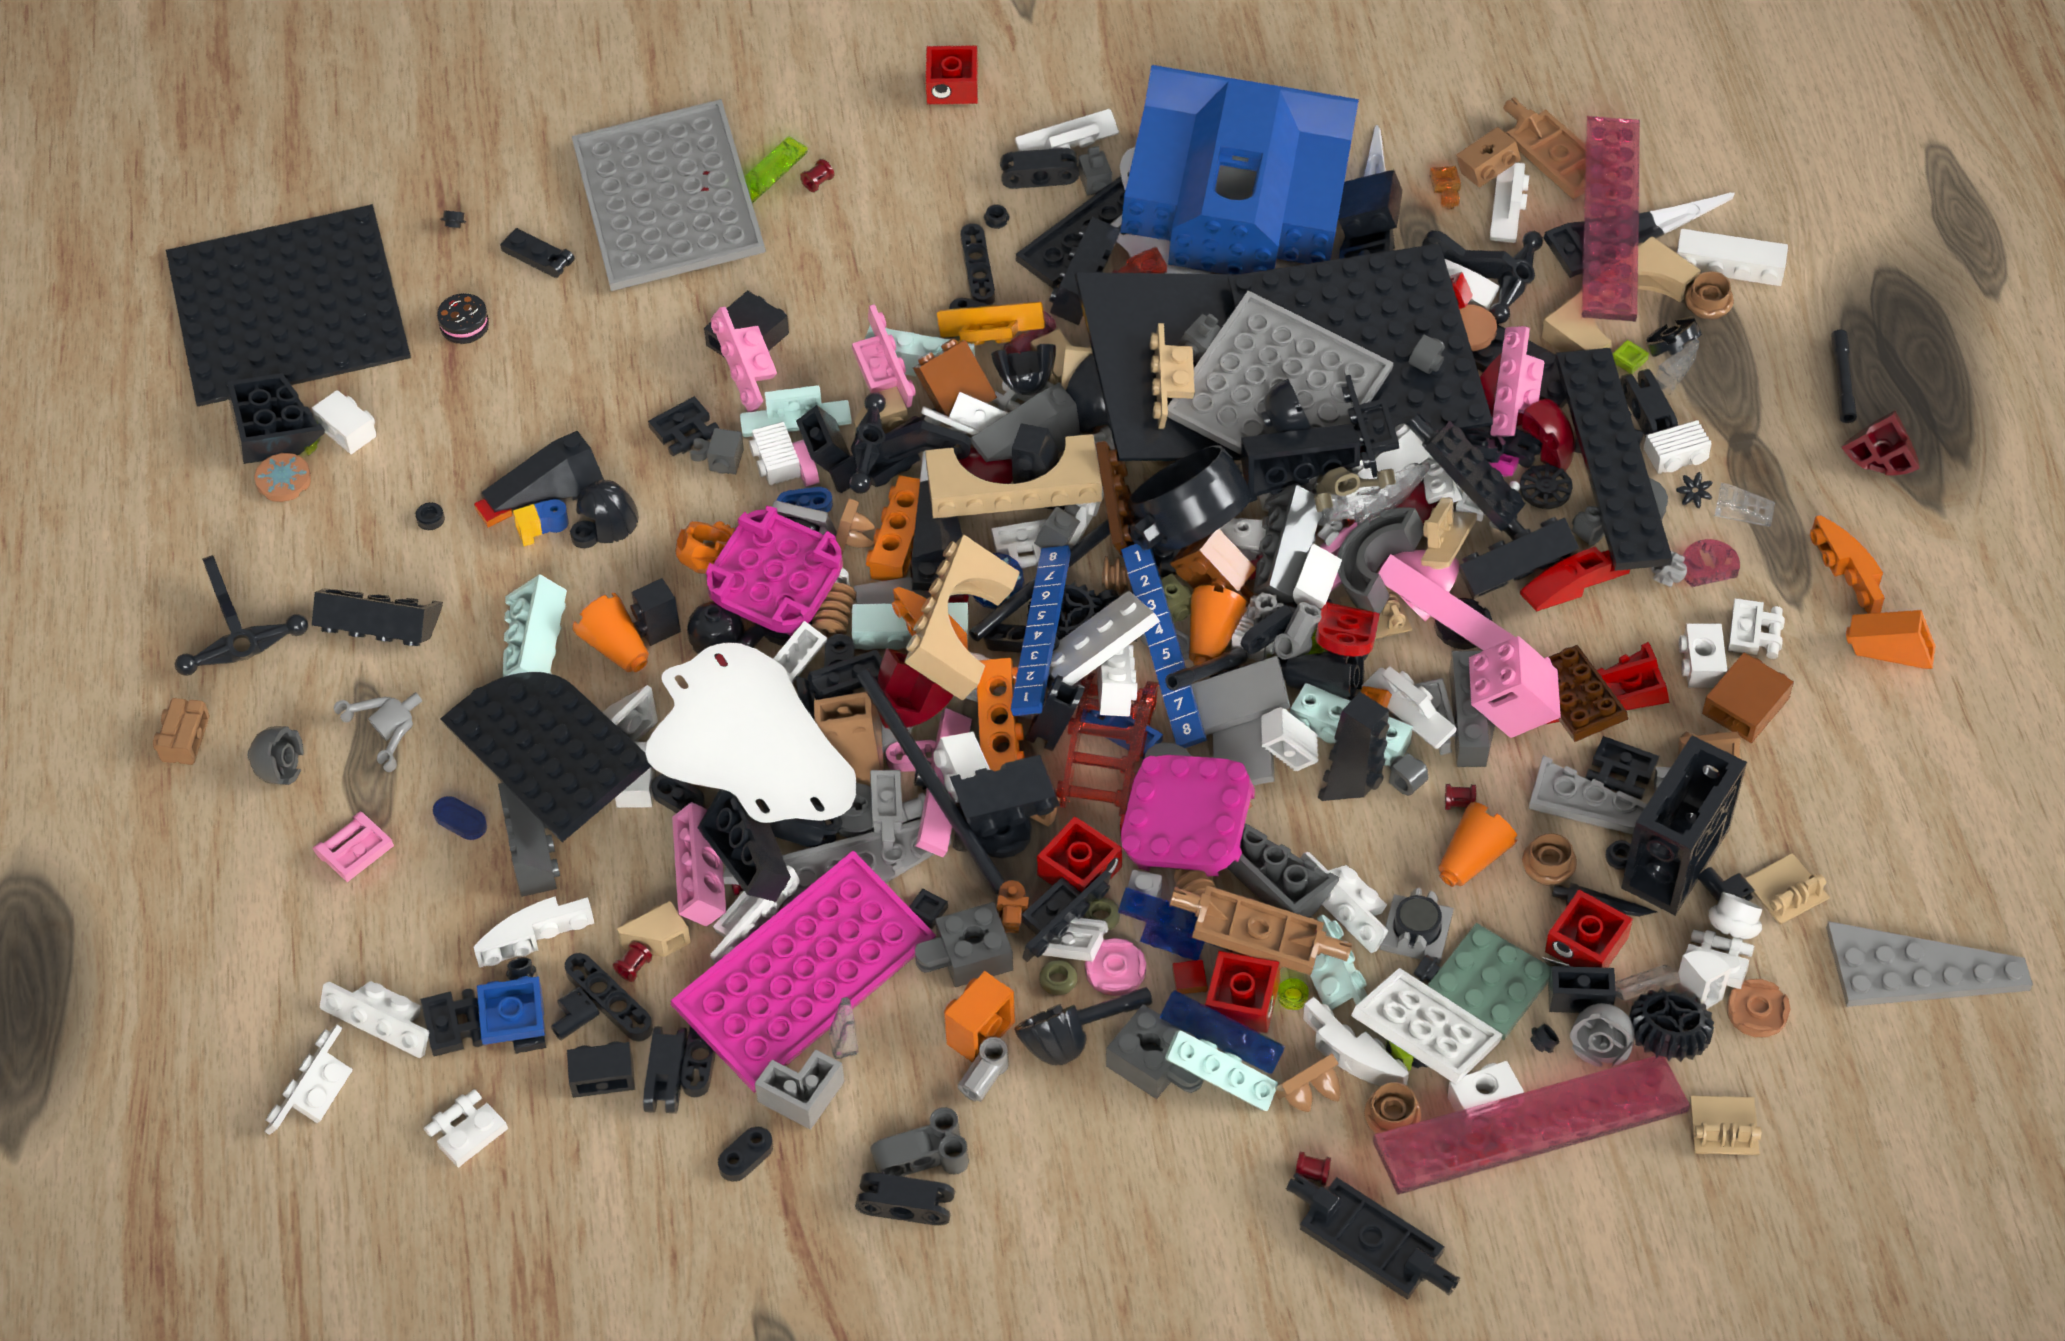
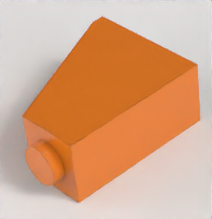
M1922 610L1852 615L1851 626L1846 629V639L1848 644H1852L1857 656L1923 669H1933L1936 646Z

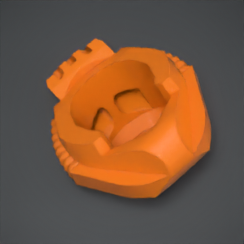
M721 521L716 522L713 526L703 522H690L687 528L680 531L675 549L676 557L683 565L696 573L706 574L709 563L714 564L736 529L731 528L728 524L725 525ZM704 540L712 541L703 544Z

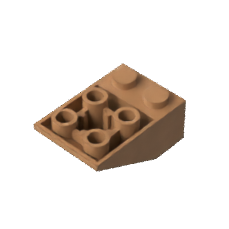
M866 692L815 700L814 716L816 724L831 745L854 769L856 783L870 786V770H883L882 725L878 710Z

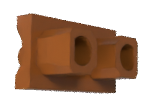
M1014 880L1006 881L1001 885L995 906L1005 933H1019L1021 915L1028 909L1029 897H1025L1023 885Z

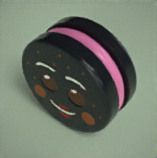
M468 293L455 294L445 299L438 307L437 319L440 331L444 338L450 342L457 344L472 343L483 337L489 328L486 305L476 295Z

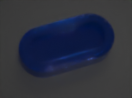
M442 797L433 806L435 821L464 839H478L487 830L484 814L455 797Z

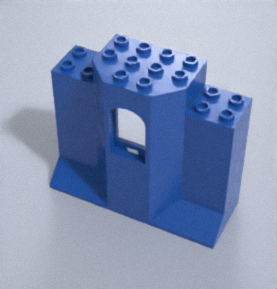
M1151 65L1145 106L1124 195L1120 233L1170 241L1168 265L1220 274H1246L1275 269L1277 259L1304 264L1331 260L1359 99ZM1233 156L1248 158V162L1233 160L1232 158ZM1220 165L1257 171L1253 193L1250 198L1231 200L1216 193L1215 188Z

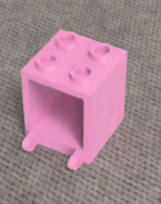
M1519 636L1469 657L1471 705L1510 738L1561 718L1557 669L1552 666L1551 660L1548 657L1543 658Z

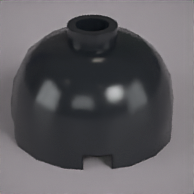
M1289 379L1278 382L1268 390L1263 401L1266 411L1261 412L1267 428L1273 426L1278 433L1312 429Z
M713 601L704 602L698 606L689 617L687 626L689 643L697 654L713 645L737 643L738 639L745 633L741 616L723 609Z

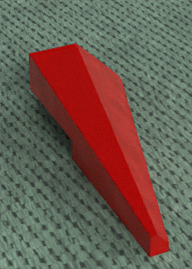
M1649 642L1642 644L1641 650L1631 656L1624 654L1619 657V663L1606 670L1601 667L1597 670L1625 710L1670 703L1666 683L1658 668L1657 658ZM1556 719L1546 724L1557 723L1560 721Z

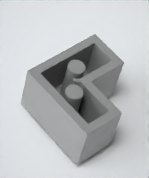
M816 1049L799 1073L771 1060L755 1082L757 1100L764 1106L811 1130L845 1082L843 1065L841 1062Z

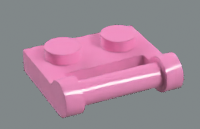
M361 811L352 817L353 821L324 843L319 842L313 847V851L318 858L325 861L346 882L394 846L392 839ZM360 829L362 830L360 833H358L356 836L350 839L347 843H345L343 846L337 849L334 853L332 852L334 849L340 846L343 842H345L347 839L353 836Z

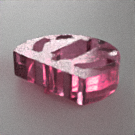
M1713 539L1699 540L1688 546L1683 554L1685 560L1682 563L1687 566V573L1684 579L1691 587L1738 577L1740 569L1739 556L1731 546L1724 542ZM1700 550H1703L1704 553H1709L1715 565L1714 569L1711 566L1705 565ZM1729 558L1731 564L1725 565L1726 559Z

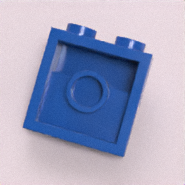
M524 976L517 980L491 981L484 985H477L483 1045L545 1036L543 994L539 976Z

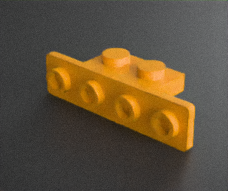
M1040 301L948 309L937 312L939 332L942 338L959 336L960 340H966L969 344L974 345L984 344L988 340H995V343H1006L1011 341V338L1018 331L1037 330L1045 327L1043 305Z

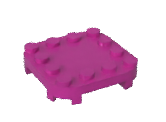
M766 506V509L755 510L749 514L744 512L738 518L739 525L714 564L709 563L706 576L709 598L723 609L772 631L787 633L792 636L804 621L809 623L813 619L839 577L843 567L841 547L837 543L836 537L829 531L821 534L777 514V508Z
M1181 755L1146 757L1134 779L1121 831L1122 847L1129 859L1139 869L1150 871L1151 866L1204 871L1207 877L1219 876L1218 871L1227 868L1234 860L1238 862L1242 854L1240 842L1250 799H1255V788L1245 766L1240 762L1222 758Z

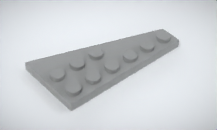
M921 819L902 824L901 833H894V850H882L881 833L870 832L782 855L786 866L789 865L794 868L800 879V884L795 893L782 903L783 908L853 850L885 883L934 855L933 853L916 846Z
M1829 921L1826 926L1847 1007L2030 991L2033 985L2026 960L2023 957Z

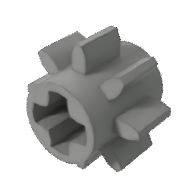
M1671 551L1673 559L1670 566L1651 567L1652 572L1655 573L1653 579L1669 587H1672L1673 582H1681L1687 573V566L1682 563L1685 557Z
M1261 592L1256 599L1250 598L1247 617L1254 618V625L1284 606L1283 603H1277V595Z

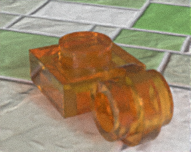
M1456 166L1430 168L1429 176L1434 193H1441L1442 207H1447L1448 210L1459 206L1458 191L1461 188V181Z

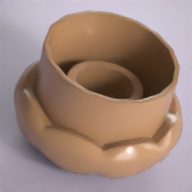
M1714 271L1700 274L1685 294L1688 309L1703 319L1721 318L1729 313L1734 304L1730 281L1723 274Z
M1546 833L1538 836L1526 847L1522 856V863L1527 875L1532 880L1546 886H1554L1566 882L1574 874L1577 867V859L1571 843L1562 835L1555 833Z
M1398 1082L1387 1083L1380 1086L1368 1098L1364 1107V1116L1369 1128L1374 1133L1385 1139L1395 1140L1409 1136L1418 1127L1421 1120V1108L1413 1091L1408 1086Z

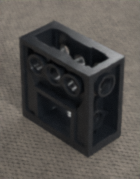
M1693 735L1690 737L1635 823L1621 889L1675 916L1677 915L1697 883L1699 874L1705 870L1730 830L1747 766L1746 761ZM1707 765L1714 767L1718 772L1713 771Z

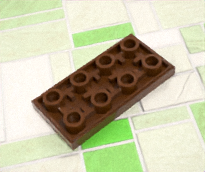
M1101 441L1095 444L1113 546L1123 558L1121 549L1135 544L1129 535L1131 532L1129 526L1136 519L1129 509L1128 500L1132 494L1129 486L1125 485L1124 477L1128 476V470L1125 461L1117 460V450L1111 449L1107 442Z
M1578 645L1565 648L1561 652L1548 657L1551 660L1552 666L1558 671L1561 718H1558V720L1574 742L1629 719L1625 708Z

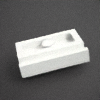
M1075 917L1069 923L1070 926L1064 935L1060 938L1055 936L1049 942L1047 950L1042 954L1045 956L1093 962L1104 940L1103 935L1109 930L1107 923L1101 920L1078 919Z

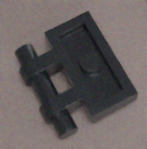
M695 396L648 421L650 430L663 445L672 440L675 442L668 447L671 456L679 453L685 454L690 451L691 447L694 446L693 441L696 438H701L705 441L711 440L714 429H720L716 422L708 426L705 425V422L710 420L709 412ZM692 429H695L696 431L695 433L687 437L683 435Z
M1603 736L1592 761V765L1600 767L1601 771L1597 772L1588 769L1585 779L1590 781L1595 779L1604 783V787L1621 791L1631 797L1642 800L1646 789L1635 786L1637 781L1646 785L1649 784L1658 764L1659 756ZM1611 772L1627 777L1626 781L1611 777Z
M473 989L463 990L461 992L462 999L453 1001L451 991L421 999L433 1057L464 1049L462 1038L466 1037L472 1039L473 1046H483L478 1013V998L475 997ZM465 1014L468 1022L459 1024L457 1015Z

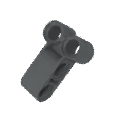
M947 1107L938 1108L931 1114L930 1125L883 1138L873 1143L870 1148L877 1172L882 1174L906 1176L941 1165L944 1171L954 1175L964 1172L969 1165L967 1143L960 1136L958 1116L954 1110ZM943 1125L951 1126L949 1129L946 1130L939 1129V1127ZM951 1152H959V1153H960V1154H959L958 1156H956V1157H950V1156H948V1154L951 1153Z

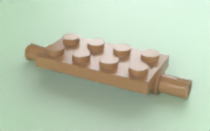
M1515 97L1505 102L1503 110L1517 120L1516 126L1507 131L1506 134L1516 141L1519 152L1574 200L1589 190L1594 189L1606 201L1616 197L1619 190L1608 181V179L1613 177L1614 169L1551 113L1544 110L1537 114L1532 109L1528 110Z
M1208 885L1201 895L1174 887L1169 906L1195 913L1197 920L1192 938L1251 957L1278 961L1280 966L1311 975L1316 956H1319L1320 953L1347 962L1350 955L1352 943L1327 936L1326 932L1322 931L1324 922Z

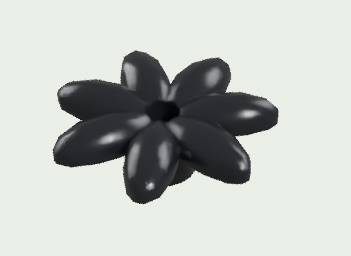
M1701 472L1695 475L1694 480L1687 475H1683V481L1686 486L1676 489L1678 493L1686 494L1682 501L1683 505H1687L1693 499L1696 508H1700L1701 498L1712 499V495L1705 491L1713 484L1712 481L1701 483ZM1693 488L1698 489L1696 493H1694L1692 490Z

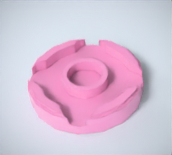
M1111 938L1103 940L1093 962L1085 961L1087 980L1095 990L1105 995L1120 996L1134 991L1145 978L1146 961L1144 953L1126 939Z

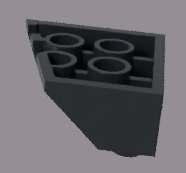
M283 373L227 381L230 408L244 464L264 461L273 455L281 453L298 456L325 434L323 426L316 422L311 410L304 406L299 399L298 393Z
M1040 755L1007 762L1000 767L999 771L987 770V768L975 771L973 777L961 779L960 774L950 776L964 815L976 837L980 835L982 837L993 835L999 828L1007 825H1020L1028 817L1036 814L1039 816L1047 815L1053 812L1055 807L1060 806L1051 778Z

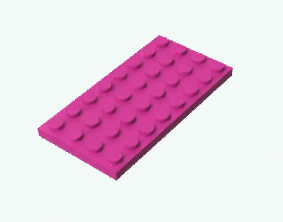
M853 850L671 1000L670 1005L755 1093V1082L771 1060L786 1067L915 957L917 944L935 939L936 934Z

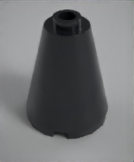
M1326 651L1290 658L1287 663H1283L1281 669L1283 678L1289 687L1302 690L1304 684L1307 683L1349 701L1355 697L1357 689H1362L1364 684V657L1344 656Z

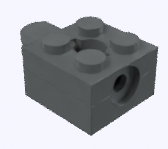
M994 902L936 918L937 938L919 943L915 948V959L918 969L927 973L948 967L955 988L968 984L973 978L977 979L984 971L992 976L1013 971V951Z
M1144 1004L1106 1047V1067L1155 1099H1158L1170 1083L1175 1084L1188 1093H1192L1200 1089L1204 1079L1171 1063L1165 1058L1176 1031H1183L1192 1037L1194 1036Z

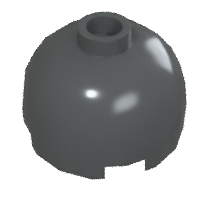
M274 726L258 733L248 749V760L255 775L266 783L290 785L298 778L301 769H296L298 755H304L303 743L298 731L291 730L288 726Z

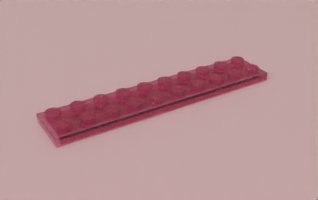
M1587 116L1581 318L1634 322L1637 319L1640 120Z
M1653 1056L1375 1134L1373 1144L1397 1195L1687 1113L1690 1104L1665 1057L1659 1056L1656 1058Z

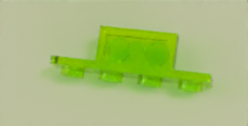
M787 137L744 176L752 204L808 153L806 146L792 137Z

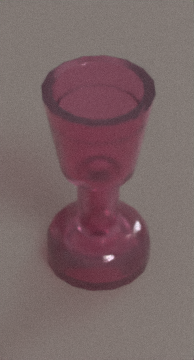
M1043 311L1045 327L1043 329L1029 330L1027 333L1022 332L1006 343L1003 349L1006 350L1007 354H1021V352L1031 351V341L1035 340L1040 334L1046 335L1055 331L1056 323L1052 316Z

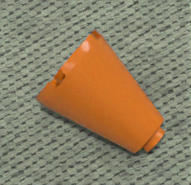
M1211 585L1194 588L1191 597L1189 658L1193 661L1194 665L1216 658L1224 653L1242 616L1247 611V601L1240 594L1224 588L1223 593L1213 591L1215 586Z
M612 593L613 597L608 598L605 594L582 610L580 613L582 620L579 624L574 621L572 630L579 638L626 672H638L647 665L649 653L621 598L616 593Z
M1471 802L1468 805L1438 867L1441 872L1440 878L1451 887L1455 885L1463 886L1517 842V839H1515L1517 833L1512 826L1497 813L1494 817L1487 814L1485 811L1488 807L1483 804Z

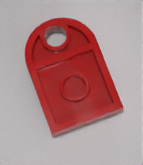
M1326 602L1321 609L1322 618L1318 622L1315 639L1317 643L1324 649L1339 655L1363 656L1369 654L1374 647L1380 613Z

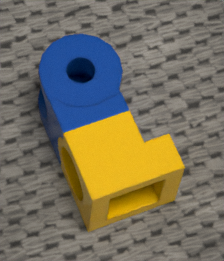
M557 499L513 510L515 526L523 546L533 544V537L548 532H561L567 528L569 523L566 505Z

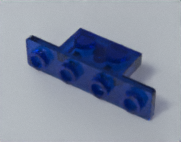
M1125 888L1118 912L1146 922L1140 942L1194 961L1199 959L1204 943L1234 952L1233 950L1192 938L1197 920L1195 913L1169 906V901L1131 888Z
M1176 990L1171 992L1160 1015L1161 1019L1194 1035L1198 1040H1207L1217 1045L1223 1052L1234 1054L1269 1074L1273 1073L1285 1049L1283 1044Z

